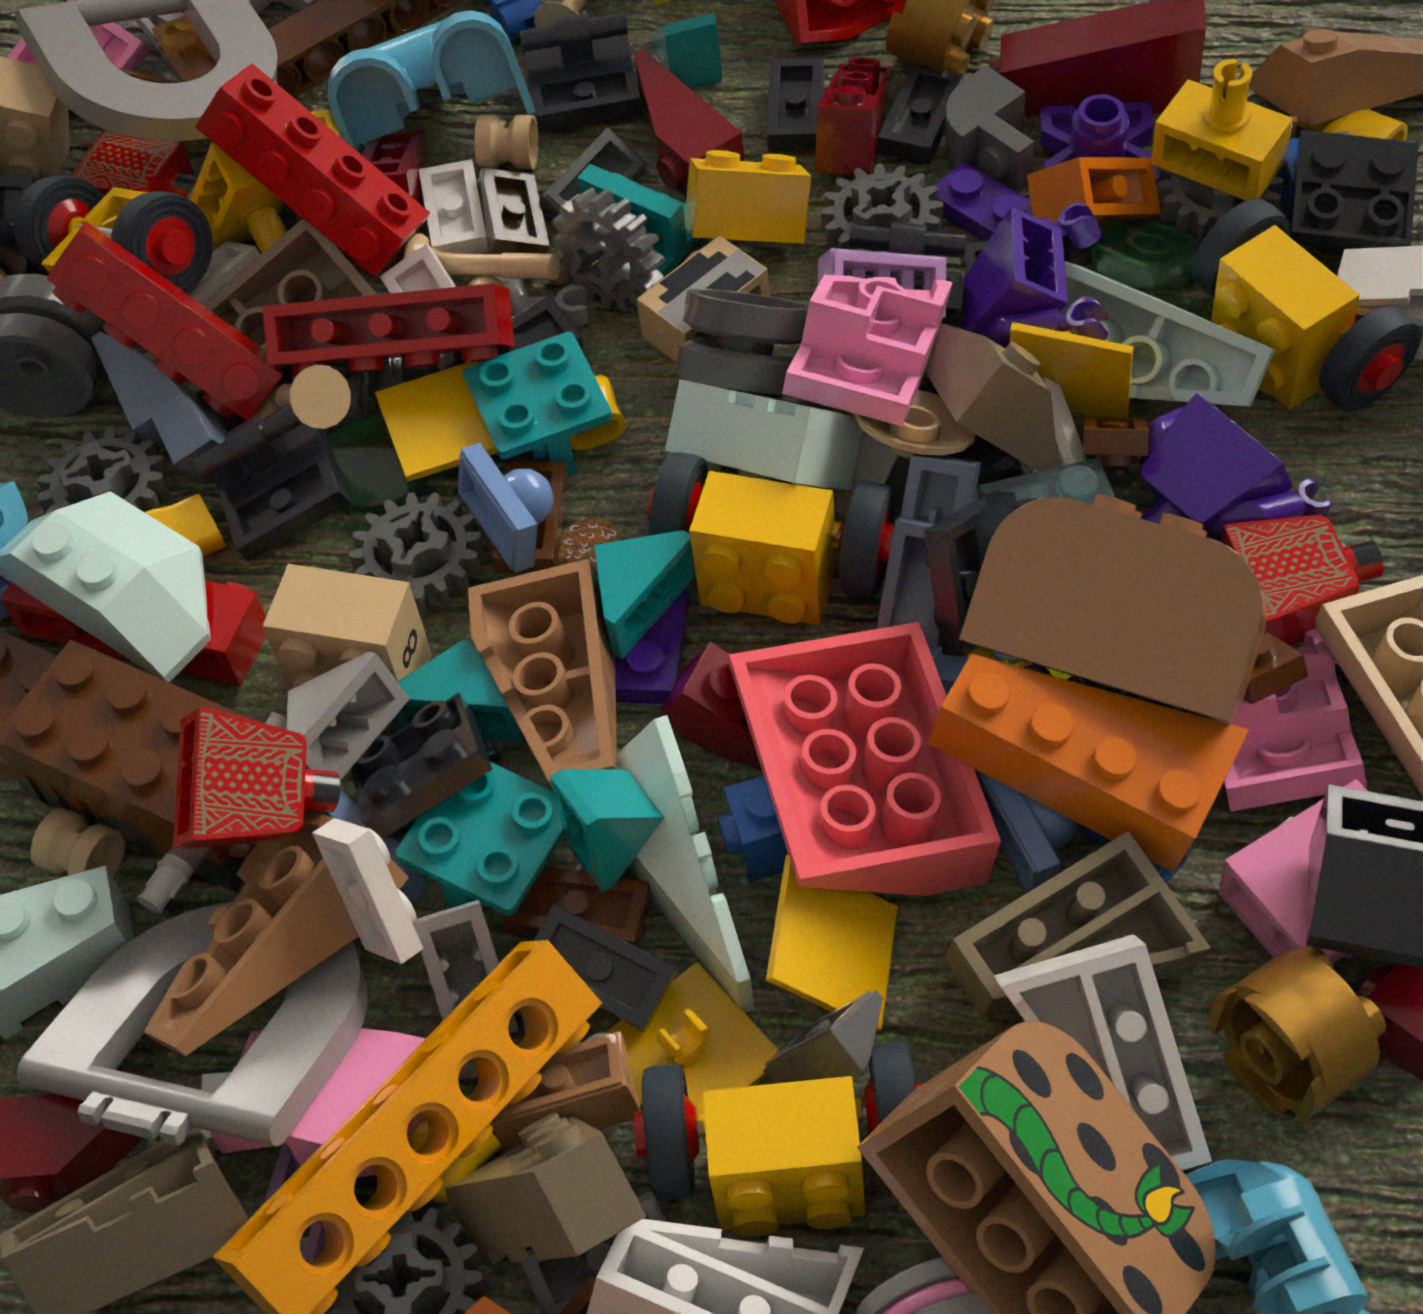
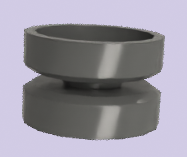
M39 274L10 275L0 280V407L16 414L37 418L65 417L82 410L93 397L98 377V364L101 360L91 337L98 332L108 335L103 329L106 321L88 308L83 313H78L62 303L52 293L56 286L47 280L48 276Z
M687 290L683 321L696 331L715 335L718 338L694 337L681 343L676 374L693 382L748 393L782 394L786 372L797 352L774 346V344H801L809 304L778 297L728 290Z

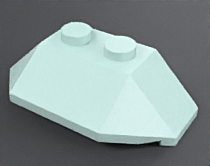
M111 491L32 520L0 550V575L153 676L170 682L211 641L210 626L207 619L203 557L199 546Z

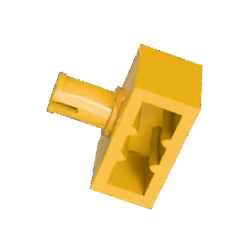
M1226 59L1219 62L1213 70V88L1188 79L1156 120L1151 164L1245 201L1259 199L1287 160L1293 118L1248 102L1249 83L1252 79L1251 67L1244 62L1240 67L1239 80H1237L1236 71L1239 60Z
M211 143L190 200L203 211L209 222L214 249L220 247L227 240L240 243L254 239L262 254L287 232L279 216L284 202L219 147Z
M719 150L707 151L706 159L690 158L685 227L693 238L715 239L720 235L724 239L804 244L811 175L801 165H795V157L781 154L762 155V162L740 161V154Z

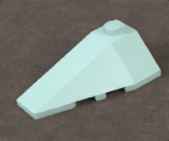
M1064 261L1068 303L1060 313H1067L1071 304L1082 297H1091L1099 302L1109 316L1108 320L1100 321L1109 333L1105 341L1134 346L1130 398L1189 402L1198 392L1211 404L1251 406L1276 349L1106 276Z
M668 716L659 717L650 722L617 754V770H628L664 816V819L628 866V870L636 880L650 883L651 899L721 988L746 1013L755 1010L751 978L726 898L723 893L717 894L716 888H719V883L706 833L697 834L700 828L691 797L693 791Z

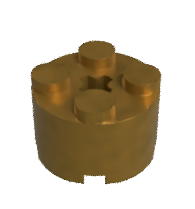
M907 0L902 14L893 11L887 31L886 51L910 65L917 64L942 72L947 70L965 75L970 62L969 53L973 47L982 50L992 34L994 20L988 18L987 15L996 0Z
M1306 944L1297 950L1282 952L1221 993L1213 1000L1209 1013L1213 1035L1224 1028L1232 1049L1224 1053L1222 1057L1239 1084L1256 1102L1269 1112L1279 1116L1289 1109L1297 1113L1293 1121L1299 1122L1307 1120L1374 1072L1379 1062L1377 1038L1386 1031L1385 1020L1378 1007L1370 999L1364 996H1356L1349 985L1333 970L1327 955L1320 948L1306 946Z

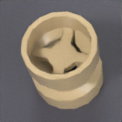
M479 114L476 120L474 135L475 157L479 169H498L502 164H508L509 161L516 169H535L538 159V127L535 116L516 115L509 123L508 120H502L498 115Z
M60 807L50 812L38 826L32 839L31 861L35 867L55 875L68 873V876L106 865L112 877H114L124 857L125 840L119 831L100 823L90 826L83 815Z

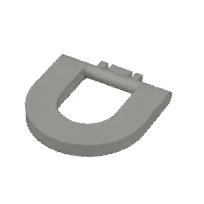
M76 0L17 9L15 12L16 24L20 35L52 90L65 106L81 118L100 128L128 137L154 141L205 139L207 137L199 132L195 126L220 86L251 63L273 81H277L278 56L274 39L248 0ZM182 12L217 65L204 76L187 82L155 83L132 77L115 67L106 56L89 27Z
M233 902L219 903L183 913L136 936L112 954L93 973L22 1057L17 1068L18 1082L25 1087L83 1100V1104H80L77 1111L82 1123L97 1126L102 1121L107 1129L152 1140L160 1134L162 1142L177 1146L185 1141L184 1139L193 1127L272 1146H280L287 1139L343 1060L363 1025L367 1011L368 994L356 948L351 941L286 986L287 992L278 1011L224 1083L214 1093L117 1071L115 1069L143 1036L146 1026L182 965L193 956L205 952L214 933L207 926V923L217 906L227 905L230 908Z

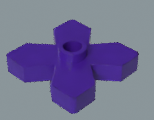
M1097 94L1084 99L1078 109L1073 105L1046 106L1040 109L1039 131L1041 147L1056 154L1044 162V169L1078 157L1152 158L1151 153L1141 149L1152 141L1153 118L1149 102L1122 103L1113 96ZM1154 165L1156 183L1158 184L1160 180L1159 167Z

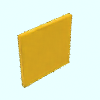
M1012 322L1010 342L1018 344L1040 362L1041 365L1036 372L1041 379L1045 377L1061 386L1070 412L1089 416H1129L1134 346L1071 334V331L1060 332Z
M483 361L467 362L375 392L407 482L459 466V454L461 453V448L481 443L488 455L497 453L463 376V370L466 367Z
M789 854L786 855L766 981L830 1012L869 990L871 992L877 990L883 998L876 1032L881 1031L898 906L871 892L799 887Z
M698 962L671 982L645 1033L623 1021H619L605 1032L612 1034L621 1031L624 1037L641 1107L644 1069L657 1065L677 1064L681 1065L684 1071L688 1098L696 1106L698 1121H700V1113H704L702 1091L755 1086L767 1076L763 1071L766 1067L764 1064L779 1051Z

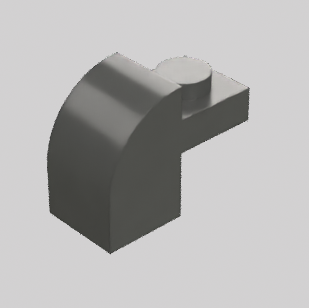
M986 65L961 82L948 98L946 104V156L953 169L959 163L965 161L973 167H980L985 174L1018 193L1028 186L1027 174L1033 173L1034 141L1022 134L1024 132L1025 91Z

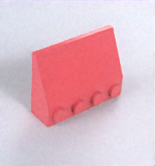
M919 622L729 654L728 663L799 887L926 896L989 883L1001 840L975 770L927 744L940 707L947 695Z

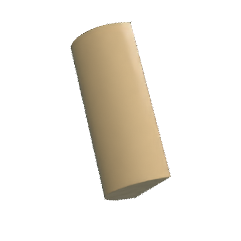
M1423 575L1322 604L1316 616L1315 626L1423 798Z

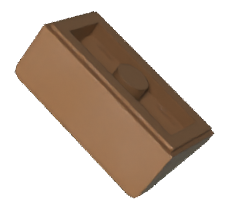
M621 1031L576 1044L564 1053L559 1054L556 1052L539 1070L542 1079L538 1086L520 1102L514 1105L507 1104L490 1124L507 1153L523 1144L518 1135L519 1132L553 1113H557L560 1119L573 1116L597 1130L633 1120V1114L641 1112L640 1101Z

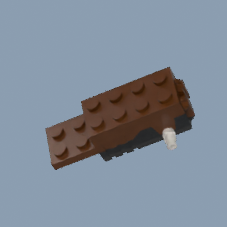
M0 630V773L17 780L25 794L37 802L50 808L54 807L57 809L63 807L81 814L90 826L100 823L120 832L125 843L161 859L157 863L158 868L146 883V888L137 897L140 904L153 913L161 914L169 900L175 897L183 885L188 884L191 876L200 877L238 895L245 882L237 875V872L247 855L258 843L187 850L173 849L180 721L199 707L212 708L244 718H251L71 639L62 651L55 655ZM270 713L265 723L286 729L287 719L280 714Z

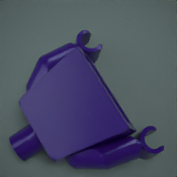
M1072 203L1060 213L1057 221L1050 222L1049 217L1038 219L1011 207L964 278V322L959 329L986 336L1003 348H1006L1010 343L1012 322L1060 332L1074 330L1077 335L1105 341L1109 333L1100 321L1108 320L1109 316L1095 299L1082 297L1071 304L1067 313H1060L1068 303L1062 236L1067 235L1075 248L1079 249L1086 248L1097 242L1101 237V231L1097 226L1098 221L1090 208L1083 203Z
M1198 392L1189 402H1186V406H1181L1150 423L1148 427V456H1141L1139 477L1148 493L1156 502L1140 519L1160 524L1163 513L1187 518L1203 524L1202 530L1207 532L1206 537L1220 542L1223 526L1226 524L1313 515L1326 517L1333 504L1331 499L1324 502L1313 501L1319 485L1312 479H1305L1301 482L1297 492L1289 491L1293 485L1284 463L1222 413V405L1217 404L1214 406Z

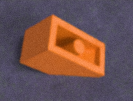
M1078 157L1027 174L1030 207L1033 216L1038 219L1049 217L1050 222L1057 221L1060 213L1067 206L1076 202L1083 203L1090 208L1098 221L1097 226L1161 214L1154 165L1151 164L1152 158Z

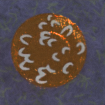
M587 518L573 523L564 531L560 539L563 563L568 564L590 558L598 577L594 545L621 541L618 530L610 522L598 518Z

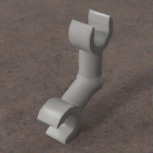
M494 276L501 280L506 288L510 290L511 313L513 316L548 297H530L524 287V279H506L501 276ZM581 285L566 286L556 296H552L574 327L589 323L587 306H585L589 304L586 287Z

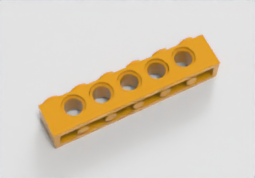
M548 940L520 942L217 1251L213 1258L265 1314H324L338 1295L335 1286L355 1265L357 1267L367 1265L385 1249L391 1239V1234L388 1230L407 1210L410 1212L416 1211L435 1196L443 1183L439 1176L458 1156L463 1158L472 1154L489 1138L493 1131L490 1122L507 1104L514 1105L520 1102L538 1086L542 1079L539 1070L556 1052L559 1054L566 1052L586 1035L590 1028V1024L586 1020L602 1002ZM518 1009L525 1017L527 1028L521 1043L515 1045L510 1038L508 1026L511 1016ZM470 1060L477 1069L478 1083L474 1092L466 1098L459 1088L458 1077L463 1065ZM421 1112L428 1122L429 1131L425 1143L418 1150L414 1151L408 1143L407 1128L411 1119ZM371 1166L377 1175V1190L369 1202L360 1205L354 1194V1184L359 1173L366 1167ZM319 1221L325 1231L323 1249L315 1258L305 1261L300 1251L301 1236L309 1225Z

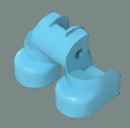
M472 10L456 12L442 21L366 49L354 50L340 58L330 72L327 92L331 114L341 138L362 155L363 143L405 128L403 119L410 112L418 110L420 106L416 90L436 82L444 100L451 98V95L466 94L470 103L515 87L521 95L527 114L535 112L511 43L500 23L485 13Z
M1236 1159L1216 1161L1186 1175L1200 1195L1209 1214L1216 1243L1215 1261L1227 1256L1232 1261L1246 1255L1248 1256L1253 1269L1247 1286L1252 1296L1256 1294L1253 1303L1256 1314H1370L1363 1309L1369 1301L1368 1295L1320 1202L1319 1195L1314 1190L1309 1179H1306L1285 1165L1267 1161L1250 1162Z

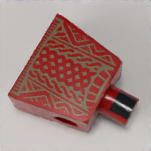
M106 129L102 130L70 175L91 183L104 196L113 187L146 193L163 191L187 197L199 175L194 174L184 144L181 141L145 140L128 137Z
M1322 515L1238 522L1223 526L1221 543L1236 551L1247 562L1259 583L1266 604L1267 620L1265 630L1290 646L1304 641L1305 633L1316 629L1315 620L1322 604L1356 595L1360 588L1359 582L1380 578L1383 575L1381 552L1373 540L1343 547L1330 520Z
M199 707L180 721L173 849L187 850L274 842L289 838L301 832L304 810L331 813L335 811L340 797L339 774L332 771L306 769L307 740L301 733L220 710Z

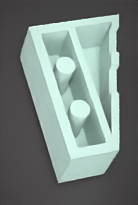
M679 379L665 451L695 454L703 457L707 461L708 471L721 473L722 465L738 469L737 475L770 481L776 478L795 485L850 491L863 430L852 415Z
M106 865L0 895V1035L4 1040L24 1029L21 1024L23 1020L56 1000H59L62 1005L70 1001L93 973L112 954L134 938L129 903Z

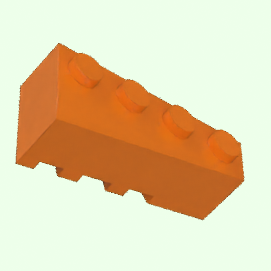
M971 654L940 707L927 744L1110 840H1114L1129 831L1150 861L1174 873L1196 839L1249 729Z

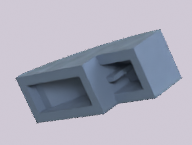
M102 332L92 336V342L132 429L158 445L166 447L173 465L202 481H206L196 471L193 459L224 442L225 433H227L224 425L206 402L184 382L179 384L163 374L154 366L153 360L137 350L122 345L111 336Z
M911 455L901 516L895 520L876 629L919 622L929 650L940 647L939 629L934 621L935 602L930 569L926 564L924 556L926 543L924 530L974 502L981 462L946 455Z

